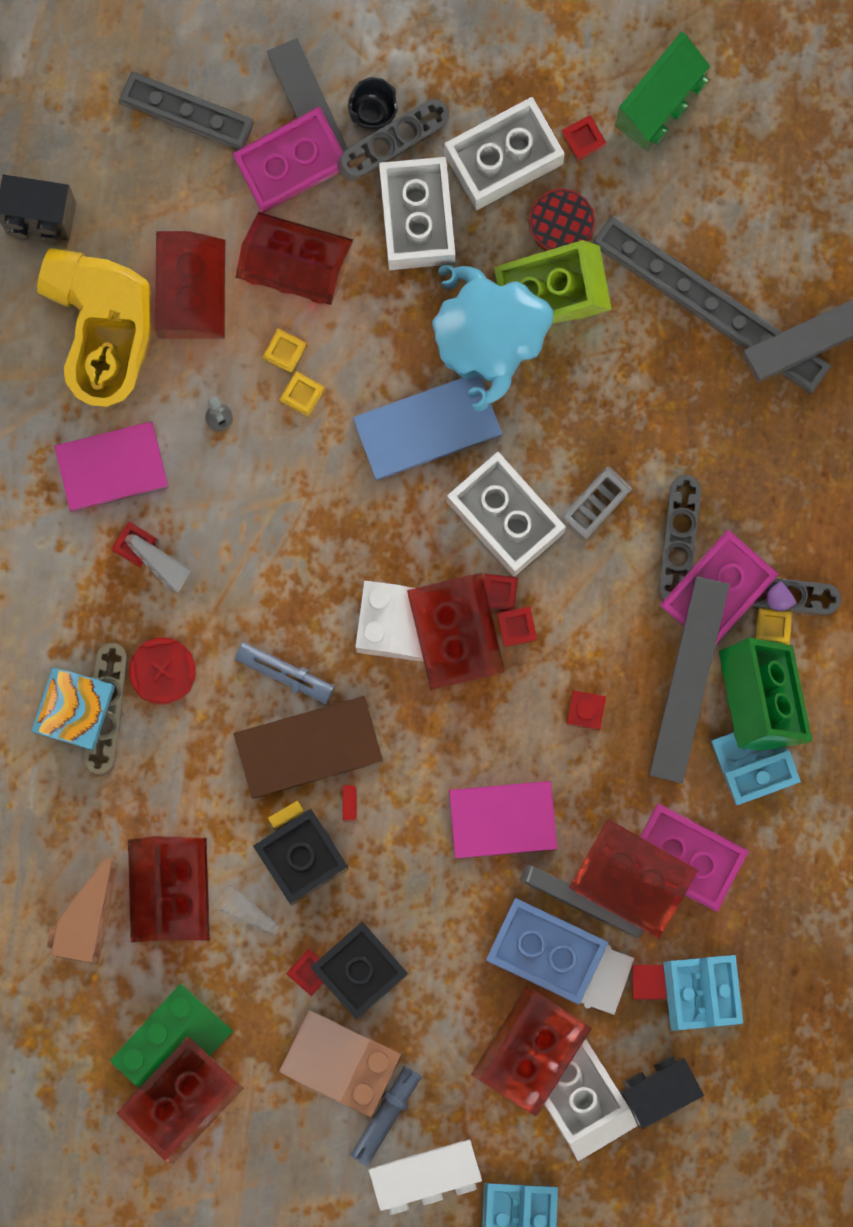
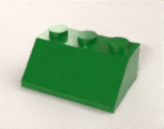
M680 32L618 108L615 127L645 150L652 143L658 145L669 131L666 127L673 117L679 120L690 105L686 101L693 93L699 95L710 81L707 77L710 69L709 63L685 33Z
M746 638L718 651L721 672L727 692V703L734 727V737L738 748L763 751L806 744L813 741L793 645Z
M180 983L111 1058L110 1062L134 1085L164 1108L230 1036L233 1030L186 986Z

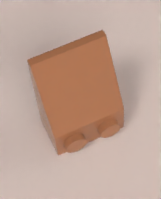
M105 858L57 920L56 928H50L47 948L52 949V956L99 965L118 869L117 862Z
M308 1010L279 1073L372 1118L402 1054Z

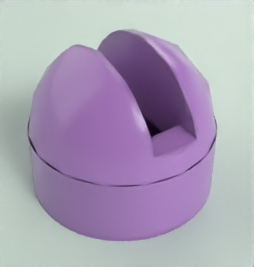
M781 581L768 592V604L775 611H785L796 604L793 595Z

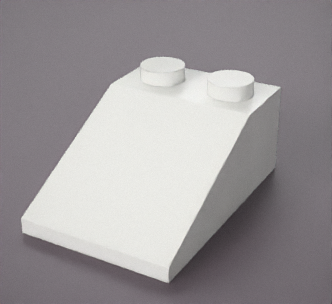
M364 581L355 647L356 653L457 666L465 598L401 585Z
M581 1030L576 1031L521 1064L578 1161L638 1126L630 1108Z

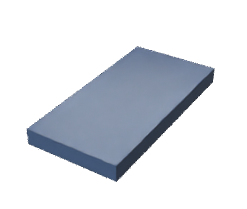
M481 377L460 378L353 417L375 480L379 481L502 436L491 403H489L485 410L479 412L471 407L472 404L479 403L483 396L470 397L468 395L469 390L479 387L486 392Z

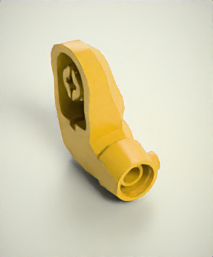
M50 248L41 265L37 282V293L68 308L74 305L80 310L75 326V338L64 365L65 383L77 399L89 405L107 407L124 401L135 387L151 340L152 288L145 278L133 270L110 260L86 257L85 253Z

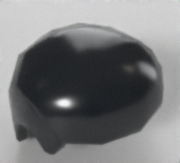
M369 77L359 81L351 91L348 99V111L352 122L363 131L376 132L391 123L398 111L395 88L383 78Z

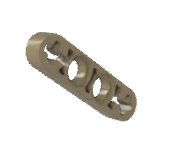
M116 643L103 645L96 655L93 679L114 684L117 687L118 693L116 698L110 701L106 712V717L113 721V729L109 734L99 735L98 741L101 742L112 741L111 747L106 745L103 747V755L109 758L108 763H102L101 769H96V764L90 761L91 756H97L99 745L96 744L94 751L84 748V764L95 775L109 773L114 768L116 762L128 667V655L124 648ZM111 650H116V655L121 657V662H115L113 668L114 675L120 674L119 680L110 676L100 678L101 672L108 674L109 665L107 661L103 660V657L109 656Z

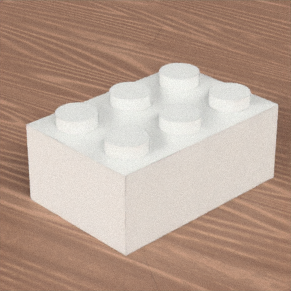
M533 97L444 143V155L476 211L563 165L565 155Z
M446 157L379 163L389 270L455 264V245Z
M499 452L495 453L447 495L448 505L513 577L520 573L565 532L566 526Z
M470 1139L369 1169L380 1211L388 1209L389 1215L409 1210V1203L420 1199L423 1205L443 1200L442 1193L455 1189L457 1195L477 1190L475 1183L482 1181Z

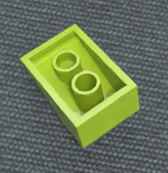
M581 240L494 267L497 285L504 286L510 282L517 281L526 285L532 294L547 301L554 311L552 324L582 319L612 310L599 245Z

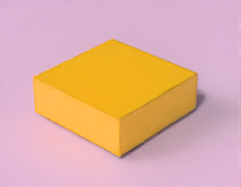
M277 328L262 359L293 374L308 345L299 338Z
M296 371L279 400L281 403L309 418L323 395L325 387Z
M758 608L755 639L789 645L793 611H775L773 609Z
M297 800L268 817L276 831L302 815L304 811Z

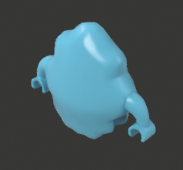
M443 265L438 270L439 275L452 274L449 280L441 283L445 289L455 288L459 283V279L465 280L467 284L461 288L456 298L448 299L442 303L438 315L433 319L435 341L439 348L441 360L447 368L455 370L464 379L480 376L486 381L492 382L491 388L486 392L479 387H474L468 392L470 397L483 396L479 403L471 405L475 411H483L488 407L489 403L499 400L509 390L511 378L520 362L531 360L539 355L542 350L543 340L553 323L554 311L547 301L535 296L526 285L517 281L499 286L487 279L483 272L474 267L460 266L453 268L449 265Z

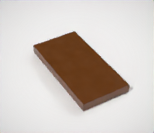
M365 696L234 733L252 799L383 762Z

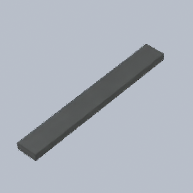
M610 216L592 242L599 245L601 252L745 350L782 333V331L612 216ZM815 356L780 372V374L812 395L832 365Z

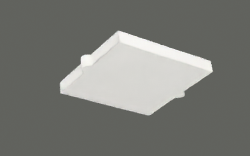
M607 945L581 1001L584 1007L587 1009L594 1007L615 1015L634 958L611 950V946Z

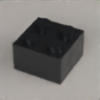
M2 175L0 186V223L3 229L8 231V235L17 238H27L28 234L40 236L42 241L49 243H60V239L70 240L76 200L68 184Z
M312 809L253 845L291 906L349 870L348 865Z
M363 922L357 925L310 967L356 1020L362 1017L408 976L406 970Z
M674 1055L669 1056L654 1064L653 1067L656 1071L645 1077L643 1072H639L623 1081L625 1088L619 1092L630 1108L638 1128L644 1129L705 1096L685 1058L676 1060Z

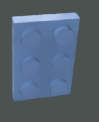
M515 898L486 961L580 1005L609 942Z

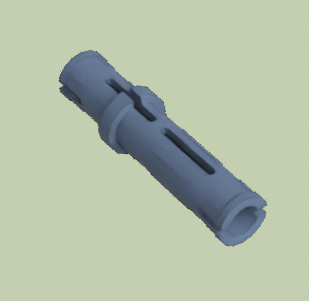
M246 642L241 644L234 659L236 662L247 665L291 687L292 692L296 694L301 692L325 705L335 689V685L309 674L308 669L294 667ZM257 658L280 669L281 672L258 662ZM288 674L313 685V688L289 677Z
M403 1066L390 1091L384 1092L382 1096L384 1101L354 1150L350 1153L351 1157L358 1159L360 1163L366 1166L370 1165V1161L401 1110L405 1111L408 1104L406 1102L418 1082L422 1079L421 1075Z

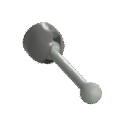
M212 397L208 401L209 409L205 416L206 422L213 431L222 432L231 426L233 422L232 412L229 407L221 403L218 397Z

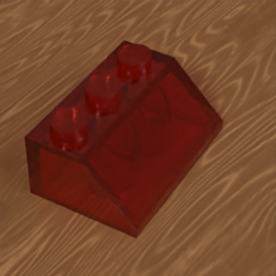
M258 212L242 242L235 278L245 280L252 285H263L277 289L283 294L301 296L314 303L332 305L340 287L354 239Z
M156 231L155 331L158 339H225L226 240L191 231Z
M482 573L407 590L430 690L505 672Z
M607 819L569 888L659 939L698 870Z
M152 836L128 839L131 943L209 941L207 838Z
M526 987L470 1075L536 1117L592 1028L541 994Z
M188 1036L116 1114L164 1161L174 1164L244 1087Z

